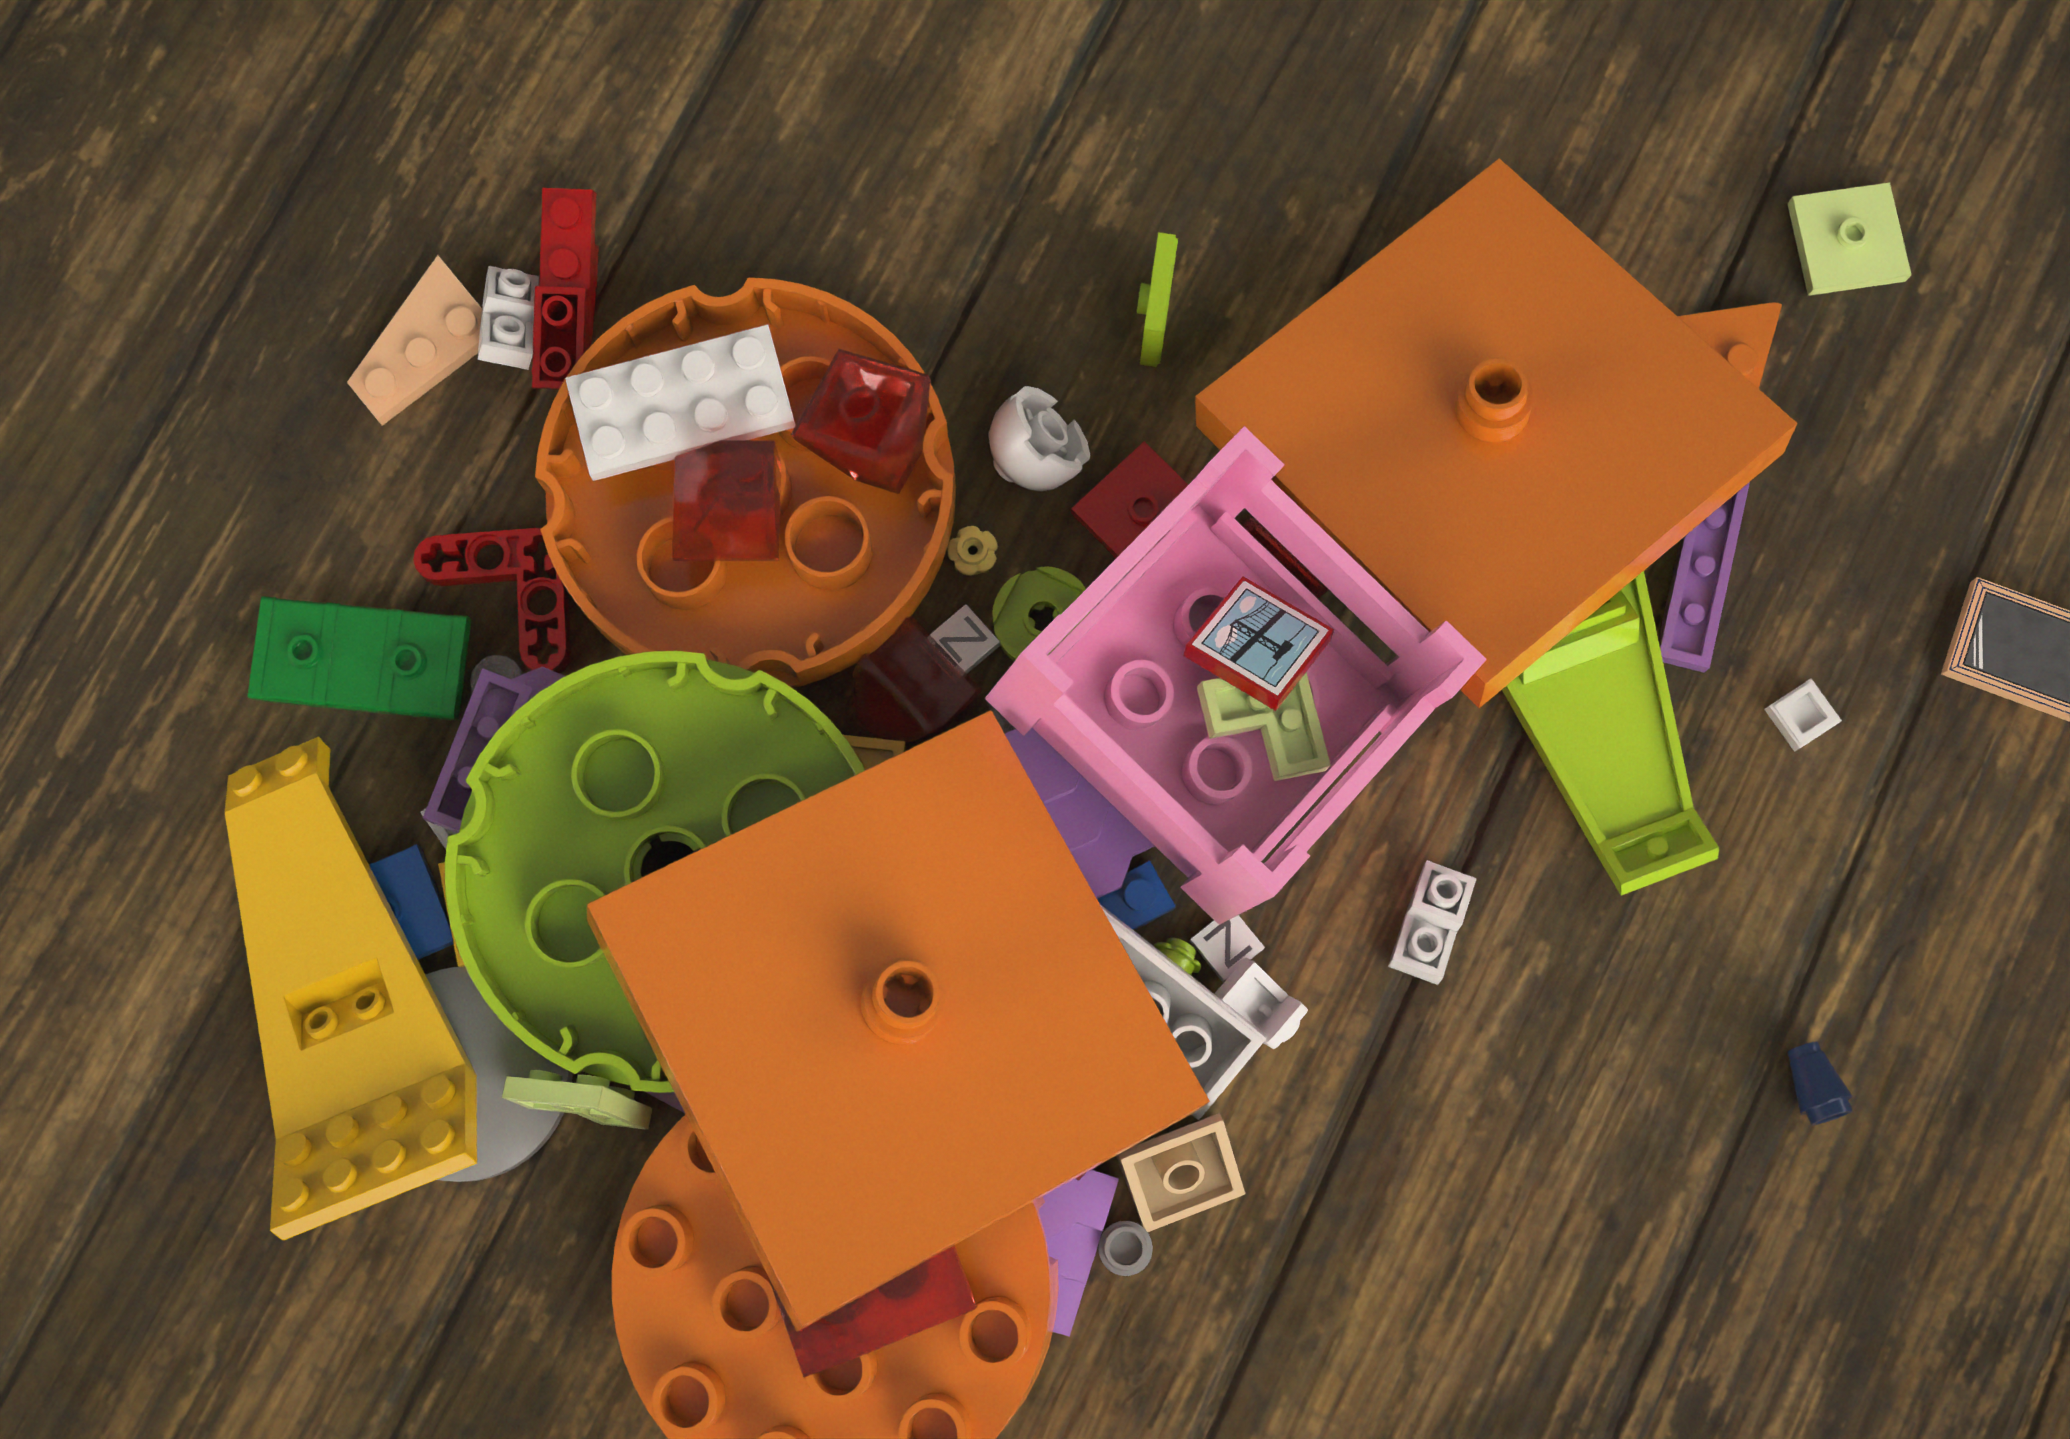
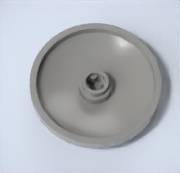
M465 966L442 969L426 974L477 1075V1164L437 1180L468 1182L504 1174L533 1156L551 1137L564 1112L528 1109L502 1098L506 1076L528 1078L530 1070H542L561 1075V1082L572 1083L573 1073L540 1055L506 1027L485 1002Z

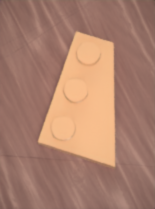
M438 255L347 381L382 426L478 354L482 308Z

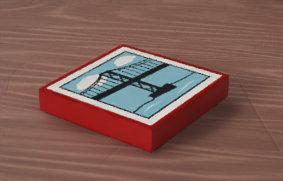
M1242 576L1186 644L1183 656L1276 711L1329 644L1334 629Z

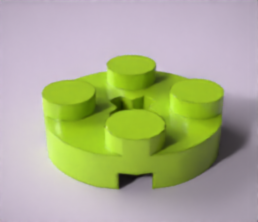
M1049 566L1038 567L1035 571H1028L1022 575L1019 573L1010 578L997 594L992 611L995 637L999 640L1004 653L1012 661H1015L1042 632L1035 629V621L1029 617L1032 611L1041 613L1045 607H1050L1054 610L1052 618L1055 619L1086 590L1083 583L1069 572ZM1073 629L1063 638V640L1073 631Z

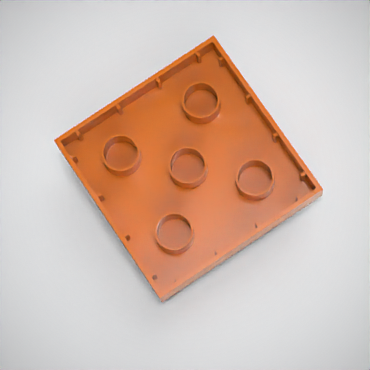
M1500 158L1195 396L1196 427L1219 450L1245 426L1284 464L1271 480L1423 627L1431 632L1447 621L1487 659L1460 689L1478 708L1482 707L1785 452L1797 426L1795 420Z
M991 710L587 904V922L797 1332L1193 1114L1210 1102Z

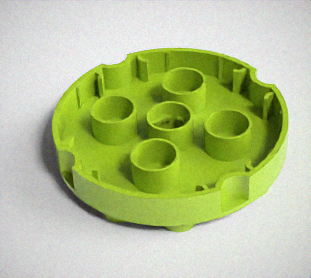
M654 651L624 655L589 665L561 678L540 691L520 707L498 729L480 753L465 780L471 787L472 792L464 810L459 833L450 835L447 838L445 857L446 902L455 942L470 978L485 1002L503 1024L526 1045L556 1065L574 1074L583 1071L612 1082L630 1085L633 1091L674 1092L587 922V904L642 878L641 868L643 860L652 849L650 842L659 837L662 842L677 841L684 843L695 852L865 771L863 764L847 739L832 721L811 701L786 683L761 670L754 673L735 665L708 660L704 653Z

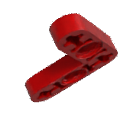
M541 528L435 535L419 543L414 552V565L420 575L433 585L454 586L517 581L519 651L522 661L531 671L545 667L560 674L566 669L571 656L568 590L560 580L549 555H545L544 558L545 572L549 577L556 575L555 580L540 577L537 561L533 556H529V553L538 550V543L544 542ZM491 544L502 547L504 557L499 566L491 570L482 569L478 566L477 556L482 548ZM462 547H466L465 555L461 551ZM442 550L448 558H464L465 556L469 570L464 571V566L459 561H450L443 563L442 571L437 572L428 564V560L436 559L437 551ZM530 576L536 577L534 579L529 580ZM541 590H551L557 597L554 610L543 616L532 613L530 600L533 595ZM558 624V629L548 628ZM532 625L547 628L548 642L554 649H558L557 653L549 655L547 664H542L541 660L533 655V651H538L542 648V634L537 628L531 630Z

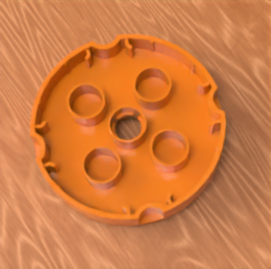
M747 278L741 289L724 297L709 296L701 292L695 285H691L650 301L620 319L589 347L567 377L769 325L796 427L593 481L589 475L565 379L553 400L544 423L537 452L535 478L546 493L547 524L540 530L555 570L574 601L597 629L626 655L654 651L704 653L708 660L735 665L754 673L761 670L786 683L791 688L804 686L828 678L874 652L901 628L928 593L942 565L949 545L955 513V471L947 422L939 399L927 375L910 351L874 317L850 302L810 286L777 279ZM760 460L770 463L769 466L776 477V488L772 499L763 506L748 511L726 507L727 503L723 499L720 490L723 473L737 462L749 463Z
M685 1114L663 1137L643 1166L623 1210L615 1241L612 1264V1306L622 1357L633 1385L647 1411L668 1439H996L1021 1407L1036 1381L1049 1349L1056 1320L1059 1291L1058 1259L1049 1256L1046 1235L1038 1211L1045 1203L1043 1196L866 1293L862 1304L856 1302L848 1309L834 1311L797 1332Z

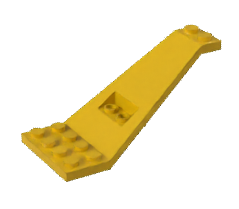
M319 736L298 746L288 747L277 755L254 765L244 766L237 772L228 775L225 803V819L276 1138L270 1231L281 1240H286L477 1164V1075L329 788L331 749Z

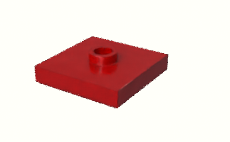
M1144 441L1071 508V514L1117 558L1188 484ZM1164 536L1155 544V546L1164 538Z

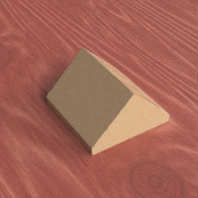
M1220 1113L1135 1145L1116 1155L1142 1226L1147 1232L1245 1195Z

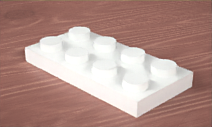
M769 325L565 378L589 475L593 481L796 427Z

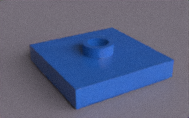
M416 844L369 865L418 960L454 944L448 912L421 846Z

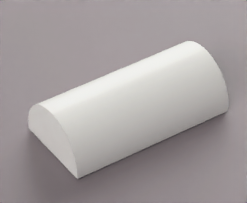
M1100 904L1210 1101L1191 1114L1199 1120L1267 1039V1036Z

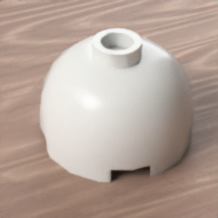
M1025 386L1019 392L1009 397L995 413L988 436L991 454L994 458V467L1002 478L1030 490L1046 491L1059 487L1080 473L1083 469L1082 465L1090 459L1088 442L1075 419L1067 425L1062 417L1051 408L1058 401L1039 388Z

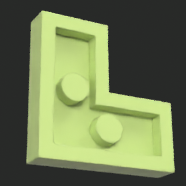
M1307 672L1276 711L1221 678L1201 681L1197 686L1209 739L1261 729L1274 781L1323 772L1331 767Z
M530 1070L528 1078L506 1076L502 1098L528 1109L578 1114L601 1125L638 1129L649 1128L653 1108L635 1101L634 1091L609 1086L610 1081L605 1078L577 1075L576 1083L561 1082V1075L542 1070Z

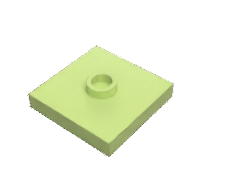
M1890 182L1792 196L1787 203L1808 296L1906 282L1911 276Z

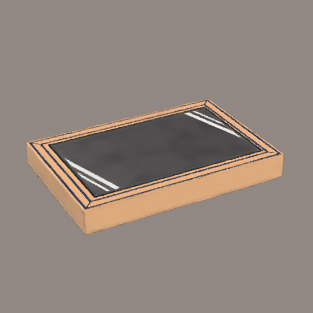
M1977 577L1970 582L1941 675L2070 722V611Z

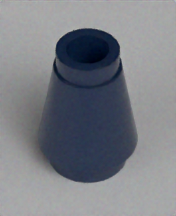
M1817 1041L1798 1046L1787 1052L1791 1061L1790 1066L1800 1114L1807 1115L1811 1126L1826 1123L1853 1112L1848 1101L1853 1097L1825 1053L1821 1050Z

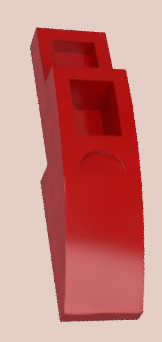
M542 188L539 286H535L532 360V388L559 390L572 368L592 344L599 247L595 244L596 192L591 189Z

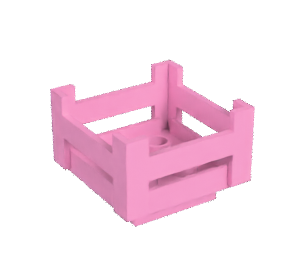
M1245 426L1102 574L1030 643L985 697L1023 736L1031 728L1041 735L1183 872L1188 879L1180 888L1219 925L1273 898L1310 857L1307 853L1310 847L1435 708L1453 698L1487 660L1447 621L1429 632L1271 480L1284 464ZM1245 508L1397 656L1385 664L1239 524L1235 517ZM1164 536V538L1155 546V544ZM1242 576L1334 629L1331 641L1307 671L1331 767L1326 771L1274 781L1261 729L1209 739L1197 686L1201 681L1217 679L1219 677L1183 655L1186 644ZM1118 583V585L1109 593V591ZM1073 629V631L1063 640V638ZM1380 731L1382 734L1274 854L1265 863H1262L1261 861Z

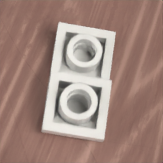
M488 266L480 323L478 360L529 370L533 355L535 286H538L539 276L525 274L516 269Z
M1426 860L1405 914L1388 967L1436 985L1440 983L1445 973L1457 931L1463 924L1476 878Z

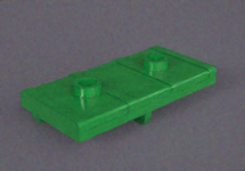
M262 596L251 665L248 698L270 703L442 720H459L472 618L463 615L433 614L401 609H382Z

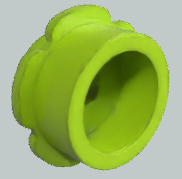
M1168 938L1166 942L1154 944L1155 948L1188 974L1192 975V973L1200 971L1201 964L1198 960L1194 959L1196 950L1189 943L1177 938Z

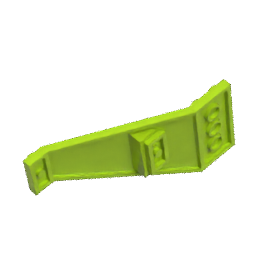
M1643 571L1502 689L1621 896L1718 859L1719 846L1693 807Z

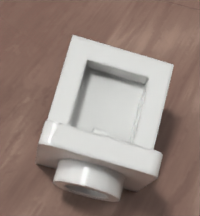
M1245 958L1215 992L1217 997L1266 1034L1267 1039L1263 1044L1272 1049L1277 1048L1280 1043L1287 1041L1295 1034L1299 1028L1300 1020L1308 1011L1300 1001L1289 996L1254 961Z

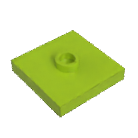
M1158 232L1151 284L1141 283L1137 314L1146 315L1140 365L1157 367V364H1160L1178 244V239L1173 234Z

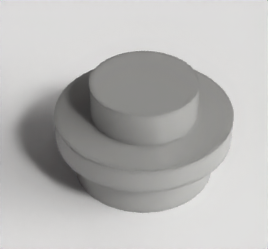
M1119 1221L1107 1227L1102 1233L1098 1250L1100 1259L1108 1270L1120 1276H1131L1141 1272L1148 1265L1152 1256L1153 1246L1148 1232L1141 1225L1132 1221Z

